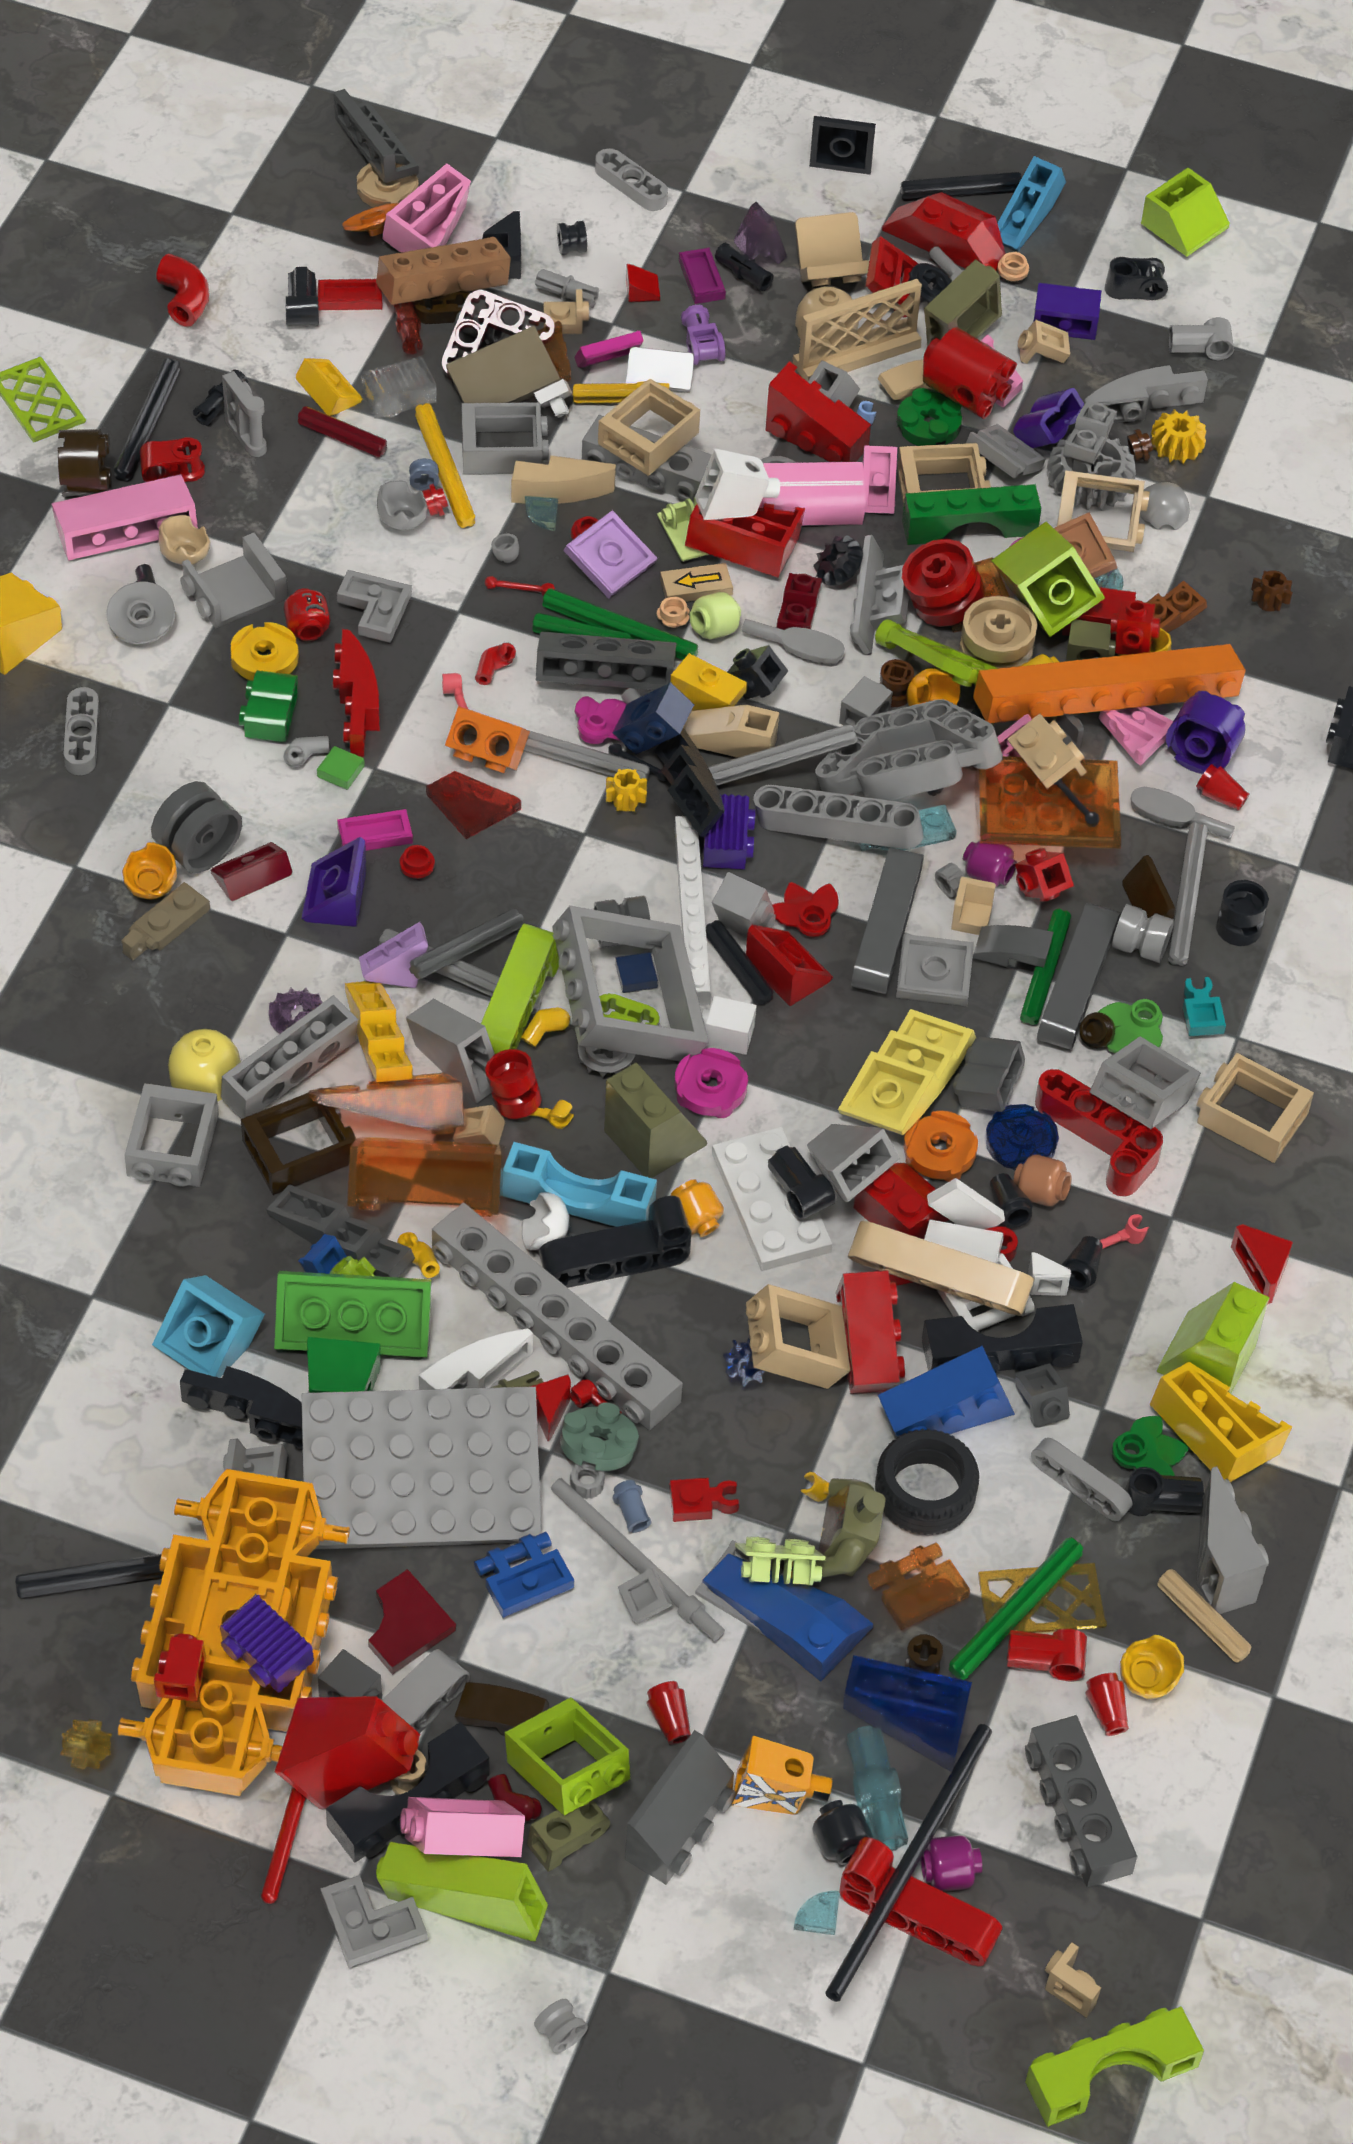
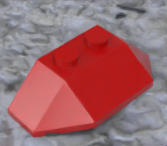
M942 192L898 207L882 225V231L928 252L936 246L939 247L956 265L965 269L976 259L983 265L991 266L998 271V263L1006 254L996 216Z

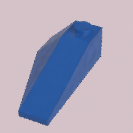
M729 1553L702 1580L708 1589L753 1623L767 1638L820 1682L873 1628V1623L844 1599L806 1584H793L792 1579H790L789 1584H784L782 1574H779L778 1583H772V1570H770V1582H749L748 1578L741 1577L742 1561H749Z

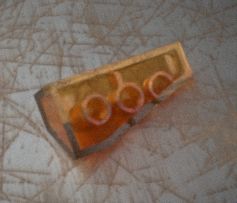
M445 1072L412 1075V1079L398 1080L397 1085L396 1082L369 1081L367 1089L360 1090L359 1085H342L309 1090V1098L316 1103L427 1130L431 1129V1134L453 1133V1127L464 1126L462 1082Z

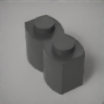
M979 1036L973 1046H970L966 1052V1065L961 1073L955 1076L954 1093L958 1095L961 1107L1002 1112L1010 1100L1013 1085L1019 1079L1024 1066L1025 1056L1020 1041Z

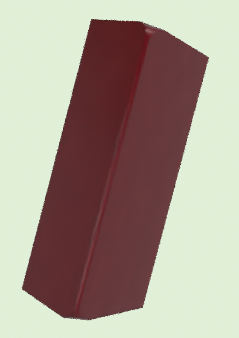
M273 842L226 861L210 870L214 879L231 901L237 900L292 874L287 852Z

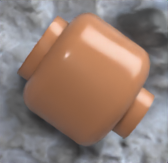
M1034 1154L1024 1164L1020 1163L1017 1166L1014 1182L1031 1202L1053 1207L1060 1200L1064 1201L1068 1196L1072 1175L1070 1172H1067L1064 1162Z

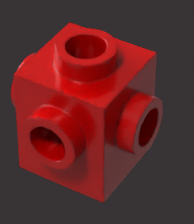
M1139 600L1121 601L1119 614L1113 613L1110 633L1116 634L1115 653L1126 655L1150 653L1153 638H1159L1161 618H1155L1156 604L1144 603Z
M1038 848L1026 853L1025 860L1015 863L1018 873L1016 875L1017 885L1025 894V897L1039 898L1041 902L1049 901L1060 896L1061 891L1074 886L1064 853L1046 851L1045 848Z

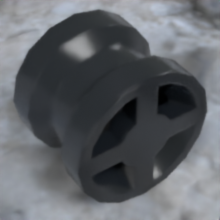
M576 221L574 225L557 223V240L561 255L568 254L572 250H577L580 253L587 252V233L584 221Z

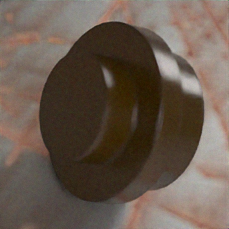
M1091 1013L1081 1022L1080 1037L1091 1048L1099 1049L1106 1047L1111 1043L1115 1035L1114 1022L1104 1013Z

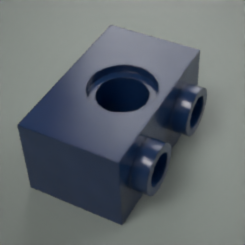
M670 682L627 703L612 733L637 755L679 735L694 704Z

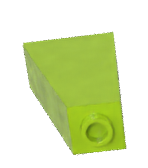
M390 1842L385 1856L381 1857L377 1864L376 1877L388 1899L400 1902L413 1897L418 1908L525 1940L536 1941L548 1904L528 1865L525 1863L472 1855L424 1854L413 1845Z

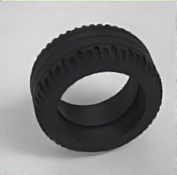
M930 1429L908 1431V1433H903L892 1440L882 1452L877 1466L875 1491L885 1496L883 1512L895 1525H899L900 1528H904L906 1531L909 1530L911 1533L916 1532L917 1534L933 1535L934 1533H945L947 1530L950 1531L960 1525L971 1513L978 1491L979 1469L973 1453L968 1447H965L963 1442L955 1439V1436H950L949 1433L945 1434L943 1431L938 1432L935 1429L934 1431ZM914 1464H932L950 1473L956 1480L959 1488L946 1498L923 1500L904 1491L898 1484L895 1476L904 1468Z

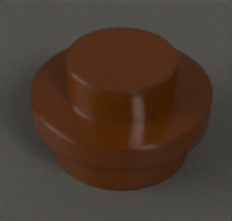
M1140 429L1133 430V434L1127 436V442L1131 454L1134 455V460H1149V452L1153 451V446L1148 433L1142 434Z

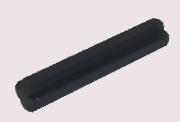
M719 920L707 924L706 937L758 1005L770 1002L773 999V989L724 924Z

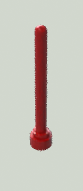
M293 1787L261 1894L262 1900L267 1904L274 1903L278 1898L306 1799Z

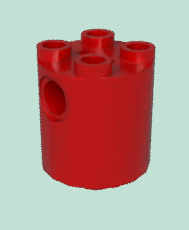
M954 327L941 340L938 338L933 339L926 348L923 356V382L978 417L986 419L996 401L1003 402L1008 396L1012 387L1008 381L1017 367V362L962 329Z

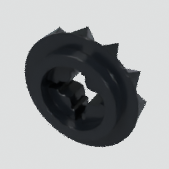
M917 264L909 272L910 278L908 281L918 279L922 284L921 303L926 301L929 304L951 283L949 276L932 264ZM931 282L933 283L932 290L928 287V284Z
M848 535L843 538L835 536L832 544L825 543L824 551L816 553L819 560L813 565L817 571L816 577L822 578V582L830 586L840 585L852 578L858 571L863 558V550L860 543ZM840 553L842 557L837 559V555Z

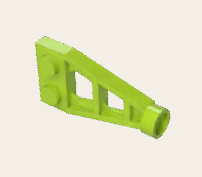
M889 619L884 620L879 625L875 634L877 644L887 649H894L898 645L941 670L954 675L952 681L963 686L971 687L972 684L976 685L980 670L999 669L975 657L905 629L900 624Z

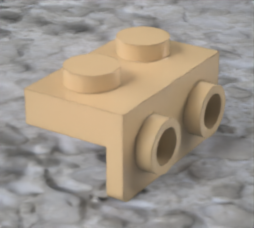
M1038 714L1007 739L1047 789L1073 768L1076 769L1080 776L1087 772L1080 763L1085 758L1072 741L1066 745L1063 739L1067 736L1056 721L1053 720L1051 723H1048L1041 714Z

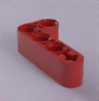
M1050 1069L1043 1072L1038 1080L1035 1097L1037 1110L1111 1156L1106 1176V1186L1110 1192L1123 1197L1135 1193L1158 1165L1163 1145V1135L1156 1127L1148 1128L1090 1093V1087L1058 1069Z
M862 1838L842 1873L839 1889L841 1898L850 1906L870 1915L896 1869L892 1867L894 1855L888 1846L874 1838ZM912 1876L885 1921L886 1924L973 1966H983L1003 1930L1000 1922L990 1914Z

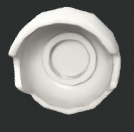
M549 1192L539 1193L536 1200L530 1201V1206L536 1210L535 1214L522 1221V1239L525 1248L529 1250H539L549 1241L565 1238L569 1229V1214L563 1200Z

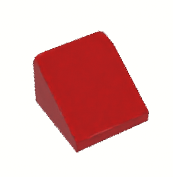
M626 264L628 301H660L658 275L635 265Z

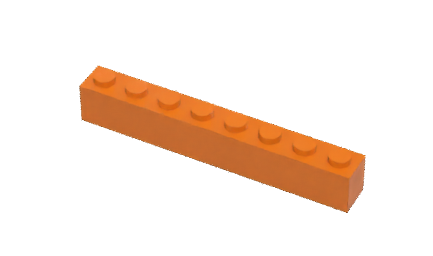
M1231 644L980 670L973 698L985 721L999 723L1017 721L1026 714H1029L1031 719H1033L1038 714H1041L1043 717L1062 716L1063 714H1080L1186 702L1198 691H1207L1221 698L1239 696L1246 669Z

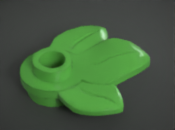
M1141 999L1133 1005L1115 1002L1098 1011L1108 1015L1115 1025V1035L1111 1043L1107 1045L1108 1051L1116 1053L1140 1036L1160 1048L1163 1035L1159 1028L1162 1024L1163 1015L1159 1006L1154 1001Z

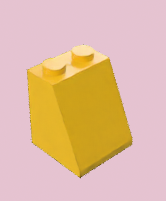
M13 573L0 576V673L6 675L62 630L61 608L53 598L46 597L38 592L30 582L21 580Z

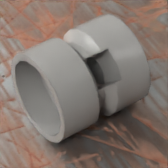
M1126 904L1114 933L1112 948L1127 953L1139 949L1142 958L1160 963L1171 937L1174 919L1156 913L1147 918L1146 911Z

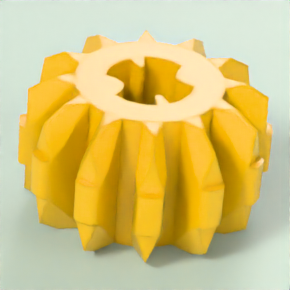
M1173 409L1171 414L1162 413L1152 426L1151 443L1153 449L1157 450L1158 457H1168L1170 463L1174 459L1179 460L1182 464L1187 459L1195 460L1205 447V424L1200 423L1199 416L1190 417L1188 411L1182 414Z

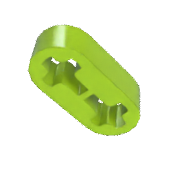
M608 993L599 996L604 1017L638 1023L647 1020L649 1023L646 1022L645 1024L659 1026L660 1017L655 1008L616 994ZM609 1009H614V1010H615V1011H612V1012L610 1013V1015L604 1014V1012H608Z

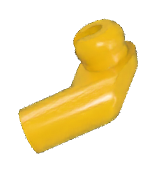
M559 1007L539 1010L524 1031L521 1039L536 1048L545 1032L563 1031L568 1027L570 1023L569 1013Z
M406 1232L399 1236L397 1243L411 1248L415 1257L412 1263L419 1266L422 1274L427 1278L436 1276L439 1273L440 1266L431 1247L424 1242L418 1241L414 1233Z

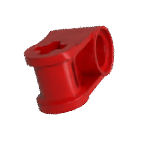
M192 437L145 443L140 448L143 480L149 482L180 474L185 482H193L202 478L205 473V466L200 460L202 454L201 443ZM186 447H189L190 455L186 454ZM188 464H191V472H188Z

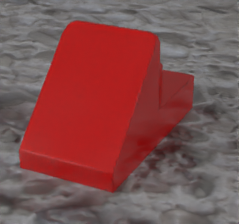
M568 1374L530 1386H536L537 1419L547 1441L551 1440L570 1402L571 1380Z

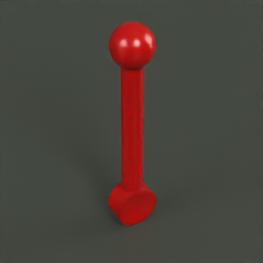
M489 576L485 580V586L488 589L496 587L540 592L543 596L548 589L552 588L555 590L554 585L551 583L539 586L501 581L493 576Z

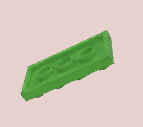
M279 1271L277 1276L274 1349L307 1351L308 1337L380 1343L381 1355L428 1357L432 1279Z

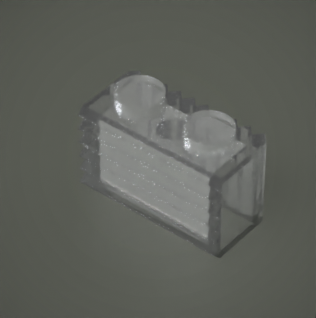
M420 356L417 359L413 358L411 361L406 360L405 362L401 361L399 364L394 363L392 366H382L374 371L370 369L368 372L364 371L361 374L362 394L374 419L385 416L394 417L400 412L416 408L419 404L437 403L436 382L424 359Z

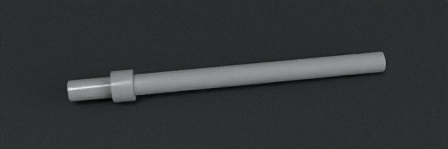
M562 1478L553 1483L551 1490L640 1573L651 1568L657 1571L671 1602L678 1607V1614L689 1624L695 1623L713 1641L718 1640L723 1635L725 1629L705 1612L706 1606L694 1595L688 1596Z

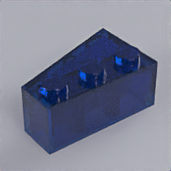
M853 1655L844 1693L843 1708L951 1772L955 1765L972 1682Z

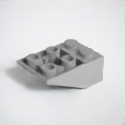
M1216 1466L1211 1469L1201 1510L1197 1585L1204 1599L1219 1614L1256 1603L1269 1560L1264 1546L1260 1543L1257 1544L1251 1533L1252 1527L1248 1515L1244 1511L1240 1512L1235 1502L1232 1484L1228 1479H1223Z

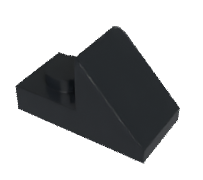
M513 211L483 233L482 239L496 237L511 257L508 279H521L520 211Z

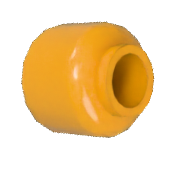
M696 1179L680 1185L671 1193V1196H677L681 1199L691 1234L699 1233L700 1237H704L720 1226L717 1220L723 1215L724 1207L709 1183H698Z

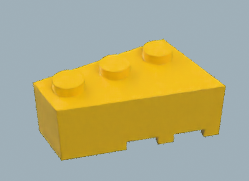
M1187 1362L1160 1378L1150 1406L1210 1471L1213 1467L1217 1466L1223 1479H1228L1232 1482L1278 1456L1283 1449L1292 1426L1283 1420L1280 1424L1276 1423L1259 1412L1261 1409L1259 1405L1252 1401L1246 1404L1229 1393V1386L1191 1362Z

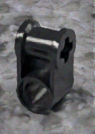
M1116 257L1110 262L1104 290L1107 295L1119 300H1158L1164 297L1168 291L1167 282L1163 279L1165 272L1164 263L1160 259L1153 257Z

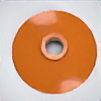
M399 203L385 204L360 212L344 221L342 224L343 229L348 231H368L369 236L382 234L386 214Z

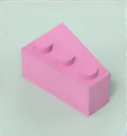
M444 165L386 214L382 239L401 253L446 245L466 207L471 181L450 165Z

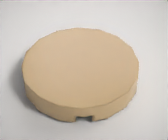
M370 163L364 166L357 175V194L363 202L373 208L385 204L400 203L419 187L416 174L384 183ZM395 163L396 168L405 166L404 164Z

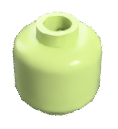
M717 592L702 596L692 606L689 616L690 623L694 631L705 639L712 640L727 636L737 630L741 609L739 604L728 593Z

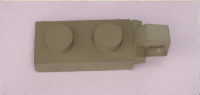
M183 882L134 922L129 928V933L121 940V943H123V954L133 961L148 948L150 950H162L209 911L210 901L186 882Z

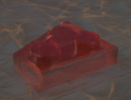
M453 771L426 786V795L465 839L476 835L521 810V800L518 797L457 771Z

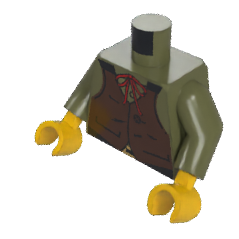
M809 1472L804 1475V1478L813 1483V1486L807 1490L801 1489V1492L816 1502H821L830 1495L826 1504L818 1552L825 1556V1560H816L815 1566H822V1578L841 1574L852 1577L878 1543L886 1498L883 1494L874 1491V1488L864 1481L833 1478L830 1482H827L816 1473Z

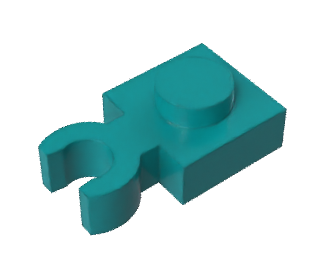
M1209 977L1204 978L1203 989H1196L1192 985L1191 978H1186L1184 995L1187 999H1184L1183 1012L1189 1036L1224 1034L1226 1023L1220 997H1210L1213 984Z

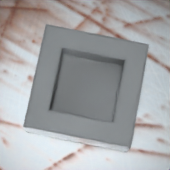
M653 1568L618 1586L633 1621L638 1624L673 1605L657 1571Z

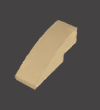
M550 456L549 465L516 461L511 479V503L560 504L592 499L612 493L615 490L616 464Z

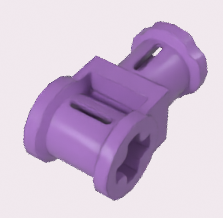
M702 305L689 306L681 314L682 324L687 327V349L689 353L694 354V365H698L699 361L717 359L719 362L725 360L723 336L721 332H718L715 323L709 324L710 316L708 309Z

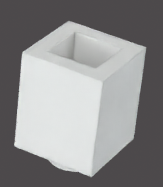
M714 996L710 1010L704 1008L702 1013L709 1042L706 1046L746 1055L755 1027L757 1005Z

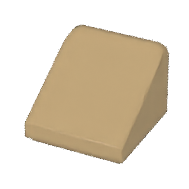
M493 1105L462 1109L453 1140L458 1143L496 1149L500 1142L505 1120Z

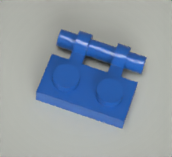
M547 1532L534 1537L528 1534L519 1538V1543L503 1550L497 1547L487 1551L486 1557L474 1561V1566L479 1576L491 1571L495 1573V1575L486 1578V1588L502 1618L574 1588V1578L558 1549L545 1554L541 1552V1550L552 1546ZM524 1557L529 1560L512 1568L509 1566L510 1563Z

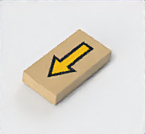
M726 563L660 572V581L665 599L668 597H679L688 602L717 592H725L730 596L733 595V585Z

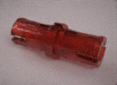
M414 301L401 303V308L400 304H394L397 316L395 327L397 333L399 332L401 336L402 349L407 354H416L415 344H417V349L421 351L423 342L420 336L421 321L416 316Z

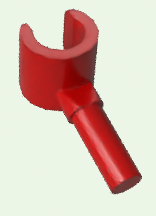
M581 1380L571 1388L570 1399L579 1408L590 1401L597 1407L601 1403L607 1402L598 1395L596 1386L590 1380Z

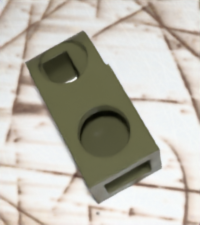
M592 1800L565 1816L556 1810L532 1823L527 1846L547 1872L561 1865L563 1858L582 1848L583 1845L589 1844L601 1837L611 1823L597 1803Z

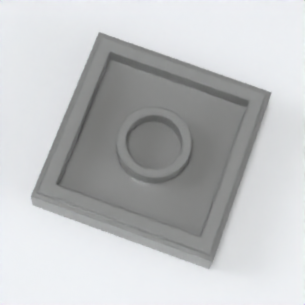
M903 934L896 998L967 1006L974 942Z

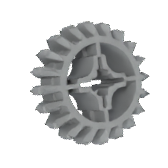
M1109 436L1095 464L1063 455L1068 438L1066 440L1060 439L1056 447H1053L1047 464L1049 485L1053 486L1054 494L1058 495L1062 494L1065 470L1132 480L1135 479L1136 475L1134 455L1129 454L1128 446H1121L1119 439L1110 440ZM1076 486L1074 505L1076 507L1079 504H1084L1088 510L1092 505H1096L1102 510L1105 503L1114 507L1117 500L1123 501L1127 493Z

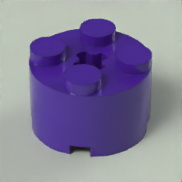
M1207 691L1196 692L1194 696L1184 703L1167 730L1166 743L1168 749L1171 746L1176 753L1174 757L1176 761L1190 771L1203 774L1211 764L1217 768L1220 766L1225 768L1245 736L1244 710L1240 706L1231 704L1229 701L1212 695Z

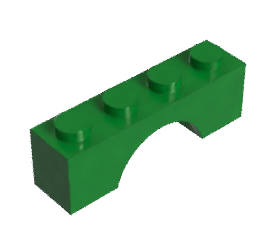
M1036 484L906 493L902 523L907 545L926 544L933 540H941L954 528L973 522L992 524L1002 531L1005 538L1025 537L1039 527L1042 508Z

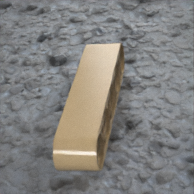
M860 1221L847 1256L852 1261L879 1271H889L891 1275L1021 1316L1035 1280L1030 1275L868 1221Z

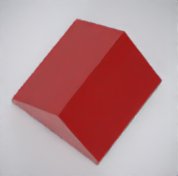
M753 924L749 927L746 955L771 988L789 1006L802 1000L832 980L833 976L789 931Z

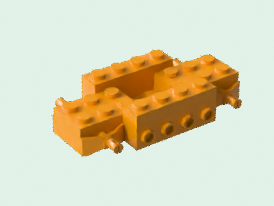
M226 1469L205 1498L201 1497L200 1502L180 1498L176 1500L174 1514L193 1517L202 1521L207 1540L173 1534L170 1548H164L162 1551L159 1567L160 1571L164 1572L160 1585L154 1584L150 1599V1607L154 1608L152 1620L144 1622L141 1633V1645H145L142 1658H135L131 1673V1681L136 1682L141 1707L155 1710L149 1718L145 1717L144 1722L121 1718L118 1726V1735L141 1738L142 1741H146L155 1776L160 1777L161 1783L241 1796L242 1791L266 1767L267 1762H278L282 1746L275 1745L274 1739H270L267 1729L287 1732L297 1699L312 1697L311 1682L313 1674L318 1672L321 1650L319 1648L322 1637H325L329 1625L328 1610L330 1601L335 1599L338 1577L332 1576L331 1561L310 1558L308 1556L319 1545L320 1541L329 1540L347 1544L350 1527L327 1524L326 1518H322L313 1483ZM255 1594L259 1595L267 1605H270L301 1637H304L313 1649L314 1661L312 1664L308 1665L281 1692H277L270 1684L265 1688L259 1685L249 1673L251 1666L242 1658L235 1661L221 1646L223 1640L220 1626ZM176 1634H190L198 1640L204 1641L206 1661L198 1702L161 1698L156 1695L154 1677L155 1673H158L160 1654L162 1650L168 1651L170 1638Z

